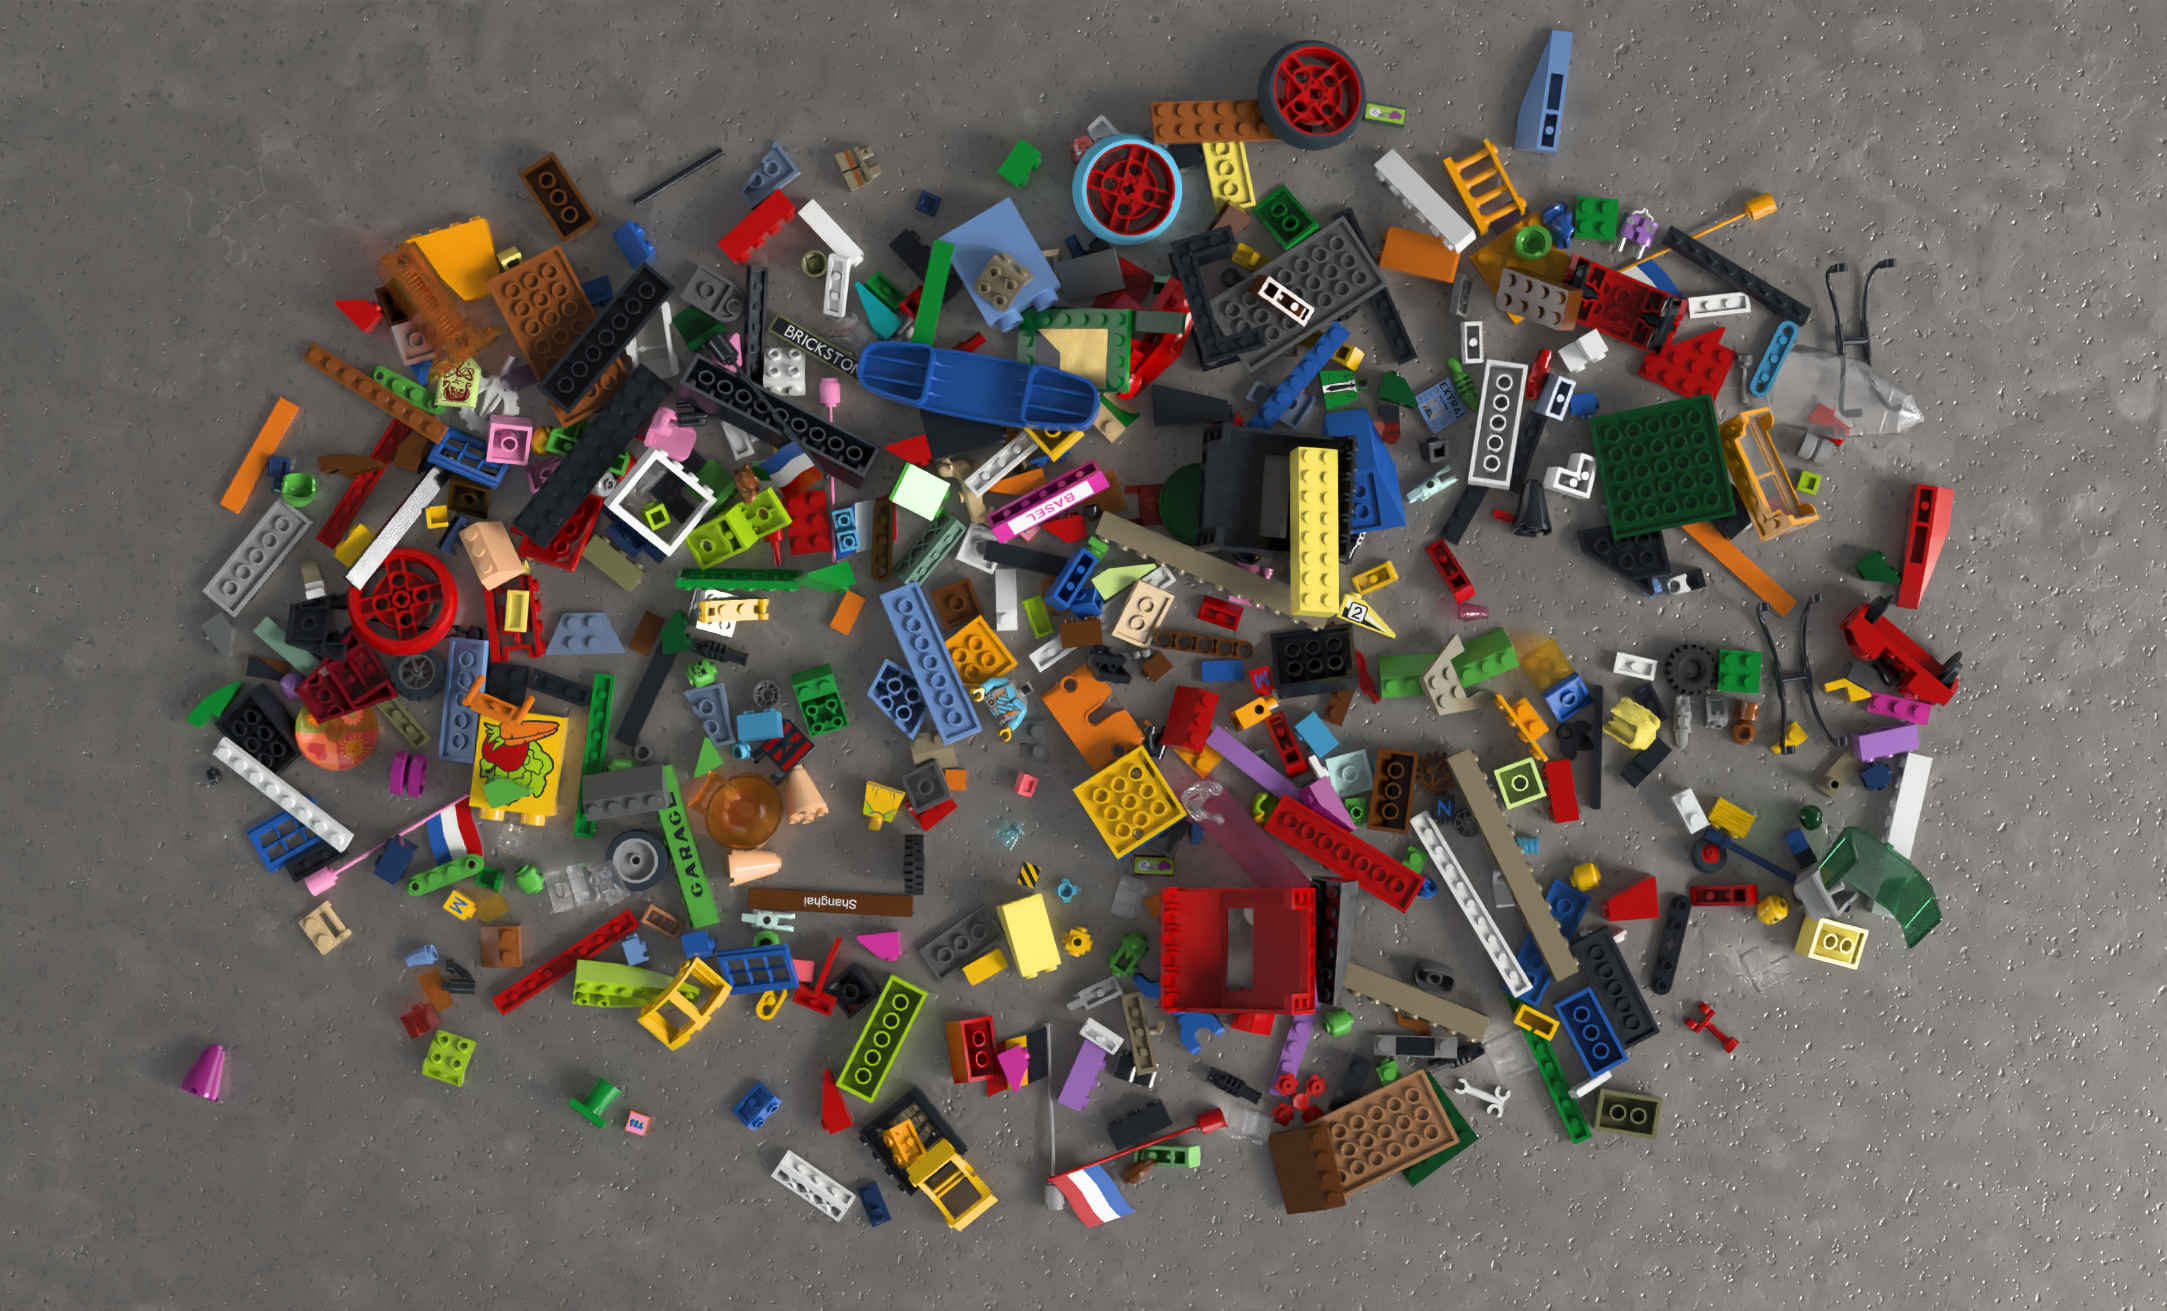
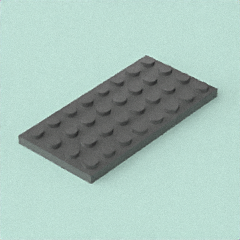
M1343 215L1209 302L1215 322L1224 336L1261 326L1267 347L1237 355L1248 373L1251 374L1388 286V282ZM1258 274L1270 276L1315 308L1305 326L1298 324L1248 292Z

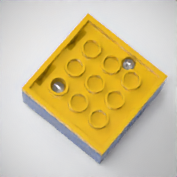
M1143 745L1073 789L1118 861H1122L1188 818L1187 813Z

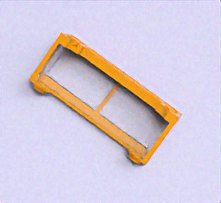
M1769 407L1741 412L1718 425L1727 468L1761 542L1805 527L1819 519L1816 509L1812 504H1800L1767 431L1772 428L1774 418Z

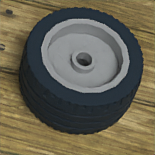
M632 829L621 833L611 842L607 849L605 862L609 876L618 886L629 891H643L655 886L662 880L668 868L669 857L665 844L657 835L643 829ZM634 857L640 858L639 864L633 863Z

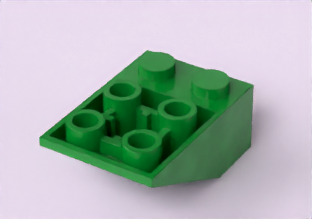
M830 663L791 675L792 685L810 738L850 726Z

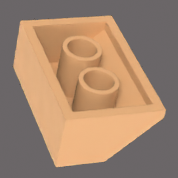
M502 521L476 522L458 532L480 581L488 590L525 572Z

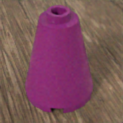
M211 1043L210 1046L206 1045L179 1084L178 1089L217 1102L225 1059V1052L222 1051L223 1047Z

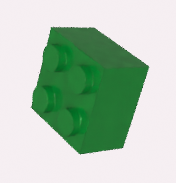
M1021 138L997 171L998 177L1017 191L1020 187L1024 189L1030 181L1029 175L1031 172H1037L1042 165V153Z
M1577 196L1574 202L1572 224L1574 231L1571 239L1613 243L1616 236L1619 199Z
M1717 649L1716 661L1718 665H1716L1718 673H1716L1717 679L1714 690L1759 693L1762 652Z

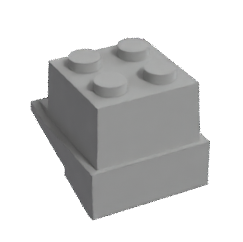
M1835 852L1817 860V864L1814 867L1797 875L1795 888L1793 889L1797 899H1802L1806 915L1812 917L1814 922L1833 914L1834 918L1839 917L1848 905L1853 903L1859 896Z

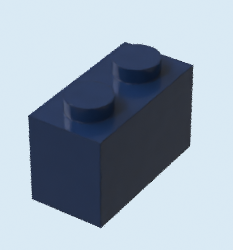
M398 834L393 839L389 838L383 847L386 850L383 856L380 855L374 864L376 869L373 874L395 886L401 880L419 846Z

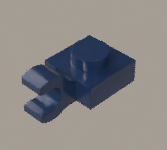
M269 456L267 477H273L271 492H281L283 478L290 473L291 458Z

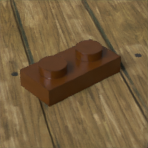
M1356 689L1332 692L1322 719L1342 726Z

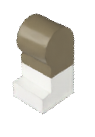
M318 559L301 563L307 600L329 596Z

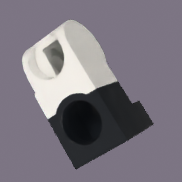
M1702 568L1665 580L1670 596L1707 586Z

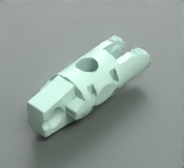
M1449 464L1413 485L1414 490L1406 494L1409 502L1413 503L1418 499L1424 501L1457 481L1456 476H1451L1442 483L1439 480L1440 476L1451 470ZM1430 483L1434 484L1432 488H1428L1427 485Z
M753 909V913H742L741 921L752 923L754 928L793 932L794 926L779 925V918L794 919L795 913ZM766 916L770 917V923L765 921Z

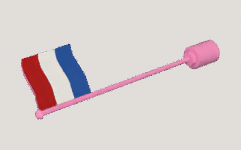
M466 791L465 795L398 833V835L403 836L426 822L430 846L438 866L471 853H477L483 858L481 840L472 817L471 806H469L471 791ZM387 840L335 871L333 868L329 869L325 866L305 878V883L310 892L316 896L337 884L336 879L339 872L384 847ZM472 860L469 862L470 867L475 864Z

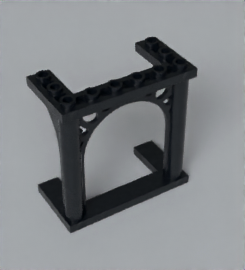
M1231 224L1170 242L1172 253H1169L1168 257L1175 279L1182 283L1191 313L1193 325L1190 331L1202 372L1240 362L1237 355L1267 347L1261 326L1220 338L1203 282L1200 266L1233 257L1230 247L1237 244Z

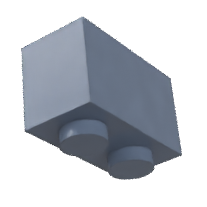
M1548 372L1534 411L1562 421L1576 382Z

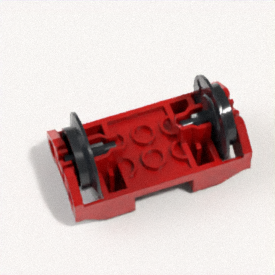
M1572 253L1561 280L1565 284L1583 290L1576 323L1591 329H1597L1598 332L1660 358H1665L1673 342V335H1676L1680 325L1679 322L1683 319L1688 304L1687 300L1575 253Z

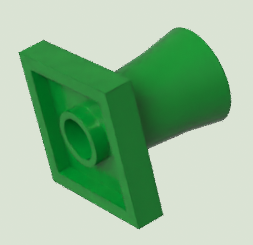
M598 1075L593 1087L582 1103L572 1098L568 1105L602 1130L606 1125V1121L599 1116L621 1092Z

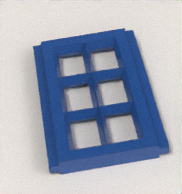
M447 425L450 428L439 445L436 444L428 461L493 489H497L511 464L502 463L501 466H498L494 463L486 462L487 441ZM449 437L464 443L462 449L460 450L446 444ZM468 446L483 451L484 454L479 458L465 451ZM445 448L457 453L458 456L453 460L441 455L440 452ZM464 456L478 462L475 468H472L459 461ZM482 464L497 470L495 477L479 471Z
M311 795L305 797L318 807ZM285 809L246 831L270 874L327 842L319 835L308 839L303 831L307 826L304 824L301 826L297 818ZM292 819L297 828L282 836L277 826ZM273 829L278 839L264 847L258 837ZM299 832L304 842L289 850L284 840ZM281 843L285 853L271 860L266 850Z
M786 943L717 952V958L724 979L732 987L730 995L799 988L800 986ZM782 955L785 964L769 966L767 956ZM763 957L765 967H749L748 958ZM743 959L746 969L730 970L728 961ZM787 969L789 978H773L771 970ZM767 970L770 980L754 981L751 972ZM747 973L750 982L735 984L732 974Z

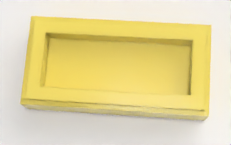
M507 590L504 631L526 632L529 591Z

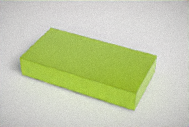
M1041 594L1023 600L1022 604L1035 638L1039 639L1055 633Z

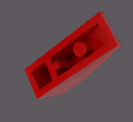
M1443 538L1425 547L1428 556L1458 605L1476 595L1472 583Z
M1283 711L1264 718L1289 779L1308 772L1305 760Z
M1757 883L1690 886L1691 907L1750 906L1758 904Z
M827 1067L824 1070L823 1120L820 1121L824 1131H829V1134L832 1135L852 1126L854 1122L840 1089L836 1086L830 1067Z

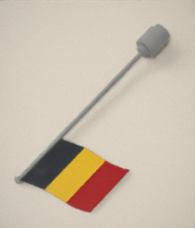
M1046 1022L1044 1024L1046 1027L1028 1035L996 1043L998 1054L1021 1044L1022 1048H1027L1030 1058L1028 1059L1029 1064L1021 1086L1048 1076L1051 1174L1054 1176L1056 1172L1050 1026L1052 1024ZM1000 1062L1001 1077L987 1079L988 1098L1003 1090L1012 1089ZM1048 1182V1184L1044 1185V1205H1047V1210H1062L1063 1204H1065V1195L1053 1182Z

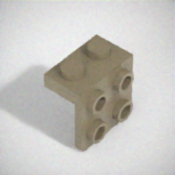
M1001 251L991 258L973 288L997 309L1005 312L1020 290L1032 281L1034 275L1030 273L1028 268L1017 263L1009 253Z

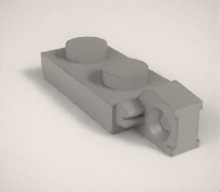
M1112 975L1078 991V993L1074 994L1075 1000L1066 1003L1069 1012L1080 1008L1081 1012L1087 1011L1123 994V991L1116 976Z

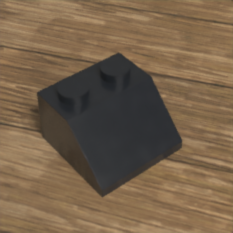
M1732 483L1730 485L1736 515L1709 520L1728 541L1732 540L1752 522L1737 487Z

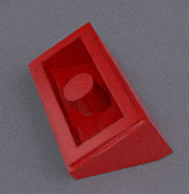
M1205 595L1197 618L1236 631L1244 608Z

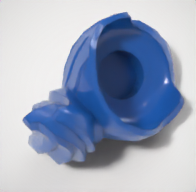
M1564 201L1548 206L1541 213L1542 222L1549 227L1551 239H1553L1556 248L1560 250L1567 249L1570 246L1571 234L1574 231V227L1571 225L1572 212L1566 211L1568 206Z

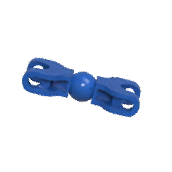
M1137 973L1133 976L1134 983L1144 996L1160 998L1161 987L1159 980L1150 981L1142 973ZM1170 1013L1178 1017L1177 1021L1181 1025V1042L1193 1055H1197L1201 1051V1045L1195 1036L1198 1029L1208 1028L1217 1036L1225 1033V1027L1214 1013Z

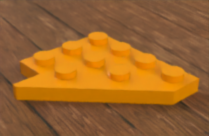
M981 614L945 641L963 686L979 688L982 683L991 677H1003L1005 673L1018 664L1017 660Z

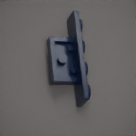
M604 503L602 504L600 511L612 521L604 532L628 555L635 559L645 551L658 564L666 558L667 554L610 510Z

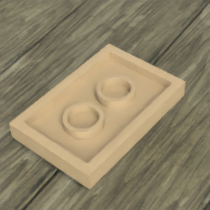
M1137 579L1110 631L1111 635L1147 650L1175 595L1141 579Z

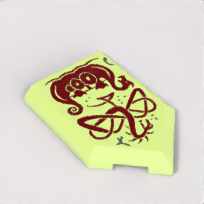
M465 348L441 365L435 405L476 408L482 369Z

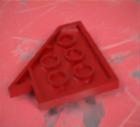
M1721 327L1670 346L1665 358H1660L1653 354L1645 355L1636 375L1686 398L1712 393L1714 403L1737 352L1719 344L1726 329Z
M589 494L545 550L515 526L510 527L509 531L512 534L523 537L517 551L518 556L574 573L605 499Z

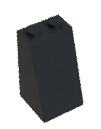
M1157 384L1152 385L1154 428L1208 425L1229 422V418L1233 417L1232 405H1228V400Z

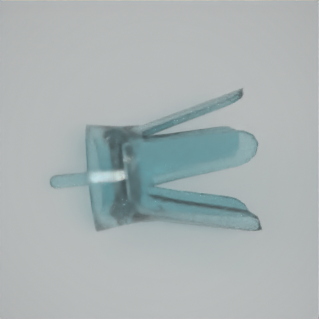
M1013 822L1009 828L996 835L997 839L1001 840L1006 837L1002 843L1006 845V848L1010 847L1009 851H1011L1017 840L1025 834L1021 829L1025 823L1023 822L1018 826Z

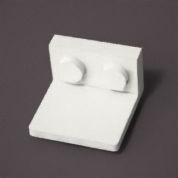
M696 588L688 613L689 625L731 637L736 621L698 622V616L700 615L698 601L742 598L717 590L706 591ZM712 607L709 608V615H712Z

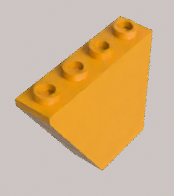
M480 216L468 219L469 222L465 224L456 222L450 224L448 229L441 230V228L429 230L430 234L422 236L421 233L409 236L410 240L405 241L406 245L465 301L471 302L492 296L485 282L502 274L489 225L485 218L481 219Z

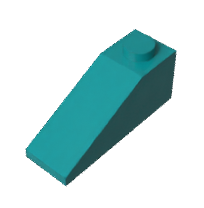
M857 281L855 286L871 327L875 330L873 334L880 341L883 339L889 341L904 322Z

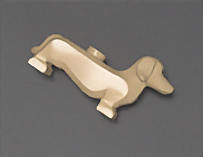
M949 458L942 460L943 464L935 466L936 473L943 478L953 477L958 480L961 491H958V496L961 503L965 502L970 520L976 524L985 523L989 527L986 515L994 512V508L989 507L986 510L983 504V496L981 495L977 499L964 484V481L981 467L980 460L975 461L974 464H970L965 460L950 462Z

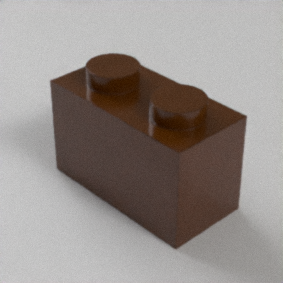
M1096 616L1083 617L1084 621L1075 622V618L1064 619L1063 624H1059L1062 649L1103 644L1100 619L1096 620Z

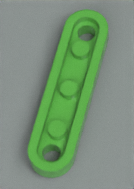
M377 366L370 373V378L430 414L440 415L446 409V406L438 405L437 408L432 407V402L436 399V393L386 367ZM380 372L384 375L382 380L377 379V374Z
M471 853L422 872L408 879L406 890L412 896H420L472 876L483 869L484 859L477 853ZM471 860L476 864L474 868L469 865ZM414 883H418V890L413 888Z

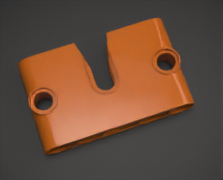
M1085 662L1039 696L1095 773L1098 774L1139 746L1145 744L1146 738L1126 709L1106 716L1096 724L1089 722L1088 715L1100 707L1112 690L1106 681L1099 682L1093 678ZM1067 679L1075 681L1076 687L1074 690L1068 691L1064 688V682ZM1117 745L1122 746L1124 749V754L1121 757H1115L1112 753V749Z

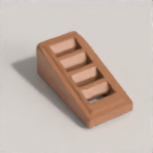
M650 902L647 903L638 919L640 922L675 941L686 924L684 921ZM653 909L655 912L649 921L647 918ZM662 914V917L659 920L658 924H654L658 915ZM669 918L670 920L665 929L661 928L665 920ZM674 922H676V927L674 928L673 932L670 933L669 930Z

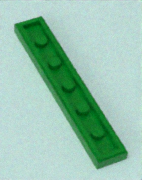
M934 239L911 343H924L932 347L955 248L954 243Z

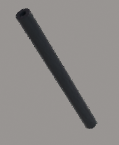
M721 147L634 199L633 202L636 207H639L723 156L724 152Z

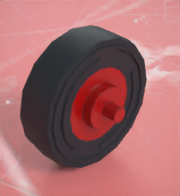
M1701 838L1691 848V862L1700 872L1713 874L1721 870L1726 864L1727 851L1726 849L1721 850L1718 848V845Z

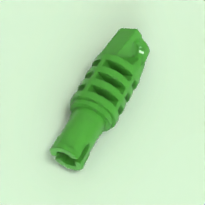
M1457 355L1447 359L1446 362L1454 376L1452 382L1462 402H1468L1472 411L1479 408L1475 398L1479 396V393L1469 372L1464 371Z

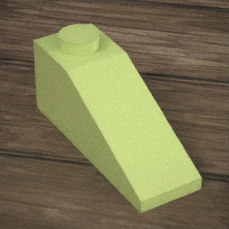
M1136 565L1109 568L1107 570L1101 568L1093 573L1094 578L1091 581L1105 601L1155 569L1156 565Z

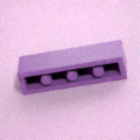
M1085 1037L1057 1102L1079 1112L1082 1107L1086 1108L1090 1099L1087 1094L1090 1089L1094 1090L1098 1082L1096 1074L1098 1070H1103L1107 1062L1104 1059L1107 1052L1105 1049Z

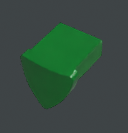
M484 865L483 869L477 874L474 885L499 893L505 880L506 870L502 868L498 870Z

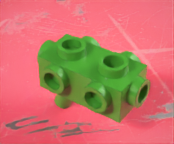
M1138 930L1136 933L1132 931L1130 934L1125 933L1119 942L1122 946L1118 952L1113 950L1107 959L1110 961L1108 965L1111 968L1110 972L1118 978L1121 975L1125 978L1128 974L1132 976L1138 967L1135 963L1139 957L1143 959L1149 951L1147 947L1149 943L1145 941L1148 937ZM1120 959H1126L1127 964L1125 966L1119 965Z

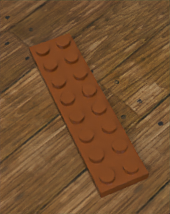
M1258 99L1151 102L1149 104L1153 145L1282 141L1273 134L1263 120ZM1277 99L1278 104L1282 109L1284 107L1282 99ZM1294 104L1295 110L1300 112V107ZM1298 122L1294 123L1296 127L1312 133V126L1303 125Z

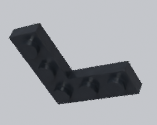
M693 448L687 459L679 461L684 467L682 471L686 474L691 472L693 475H696L707 463ZM669 470L649 492L660 503H663L664 507L683 524L695 508L679 493L687 483L673 471ZM702 517L695 527L707 522V520Z

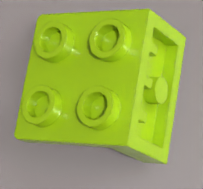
M437 1030L423 1063L422 1075L462 1087L465 1070L476 1042Z

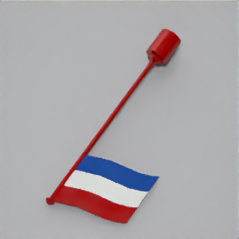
M1220 1107L1197 1115V1120L1194 1121L1195 1125L1052 1177L1049 1175L1047 1181L1049 1183L1053 1182L1061 1190L1077 1216L1089 1228L1135 1212V1209L1124 1200L1112 1178L1099 1164L1197 1129L1198 1132L1202 1131L1203 1135L1227 1127L1224 1115Z

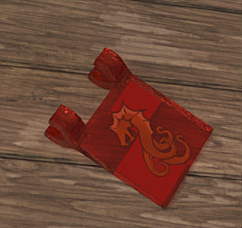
M1164 483L1124 487L1125 495L1137 494L1139 518L1127 519L1128 521L1140 526L1163 525L1158 512V498Z

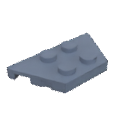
M605 612L564 613L545 653L546 655L625 653V648Z

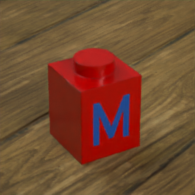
M1265 665L1249 670L1248 674L1255 695L1260 694V697L1272 694L1271 690L1275 689L1269 666Z

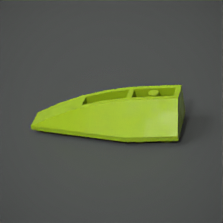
M577 960L572 1004L592 1005L603 1008L643 1006L659 996L674 978L634 966ZM683 982L677 991L692 1004H697L700 989ZM668 999L663 1005L674 1004Z

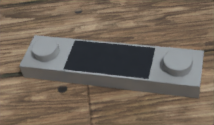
M1375 1035L1374 1056L1457 1059V1037Z

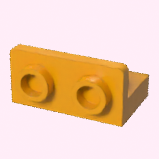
M910 1119L883 1131L884 1142L890 1147L893 1153V1160L901 1169L912 1165L927 1153Z

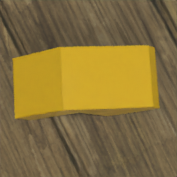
M1845 678L1822 683L1824 692L1844 687L1848 702L1871 697L1870 692Z

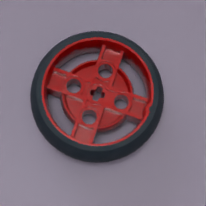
M1303 40L1281 48L1269 59L1259 78L1257 98L1263 120L1275 136L1295 148L1317 151L1342 143L1355 131L1364 114L1366 89L1359 68L1344 51L1323 41ZM1298 57L1320 60L1330 66V68L1326 69L1318 65L1303 66ZM1278 75L1284 81L1282 88V103L1284 107L1282 109L1276 97V80ZM1295 75L1301 78L1302 83L1296 81ZM1323 79L1328 80L1329 87L1324 85ZM1341 82H1343L1347 93L1346 115L1339 109L1342 101ZM1294 104L1300 107V112L1295 110ZM1322 107L1327 109L1328 115L1322 112ZM1298 122L1307 126L1321 125L1326 133H1309L1296 127L1294 123Z

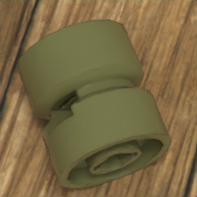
M812 250L805 253L802 257L801 266L808 277L821 279L827 274L828 259L822 252Z

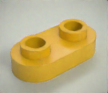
M788 989L781 990L780 995H776L774 991H765L756 1006L757 1015L763 1020L773 1018L787 997ZM768 1005L771 1008L770 1012H764L763 1007Z

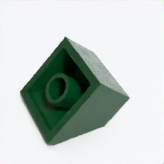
M1389 370L1388 373L1385 372L1381 377L1375 399L1412 410L1417 409L1419 404L1406 379L1400 377L1401 373Z

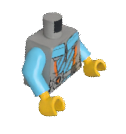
M991 677L982 683L979 689L971 688L969 693L975 694L977 692L978 694L973 700L981 701L983 699L1001 727L1005 726V729L997 731V736H1001L1004 732L1006 737L1002 742H1006L1011 738L1010 732H1013L1022 722L1027 712L1028 700L1026 695L1033 692V688L1028 681L1018 686L1013 678Z

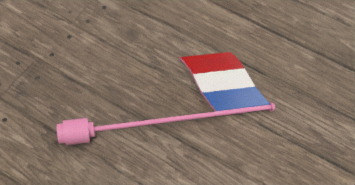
M822 378L821 384H819L820 403H824V407H828V420L833 422L832 407H836V403H840V383H838V378ZM833 476L830 477L831 509L835 508ZM889 494L851 505L861 547L859 549L840 552L831 512L832 561L830 563L832 565L838 564V560L856 552L872 549L874 505L879 500H888ZM890 501L894 507L893 541L897 539L896 503ZM881 506L880 512L882 514L887 513L888 508Z

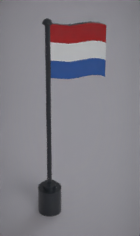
M718 334L712 338L707 347L723 366L733 365L795 440L780 448L767 461L759 463L787 499L790 500L800 496L813 483L821 479L829 480L831 477L830 473H826L736 363L739 352L724 334Z

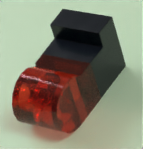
M1399 406L1378 407V416H1383L1384 430L1381 434L1382 441L1388 445L1395 444L1400 438Z

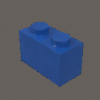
M706 930L681 936L684 953L688 960L698 957L701 961L715 958L714 952L717 951L716 941Z

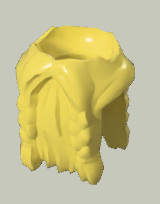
M1622 697L1620 703L1611 709V712L1616 716L1607 725H1604L1602 729L1604 733L1611 735L1612 738H1615L1623 745H1627L1630 749L1645 750L1656 738V731L1660 728V720L1649 709H1645V707L1633 702L1630 698Z

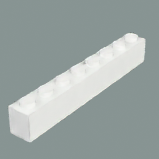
M1913 753L1904 754V756L1901 755L1898 766L1901 770L1899 776H1896L1894 781L1896 792L1895 796H1891L1889 807L1892 809L1890 816H1887L1885 820L1887 831L1886 835L1881 838L1880 848H1882L1881 856L1877 857L1875 864L1878 870L1876 876H1873L1871 881V888H1873L1872 896H1868L1866 903L1869 913L1896 919L1933 758Z

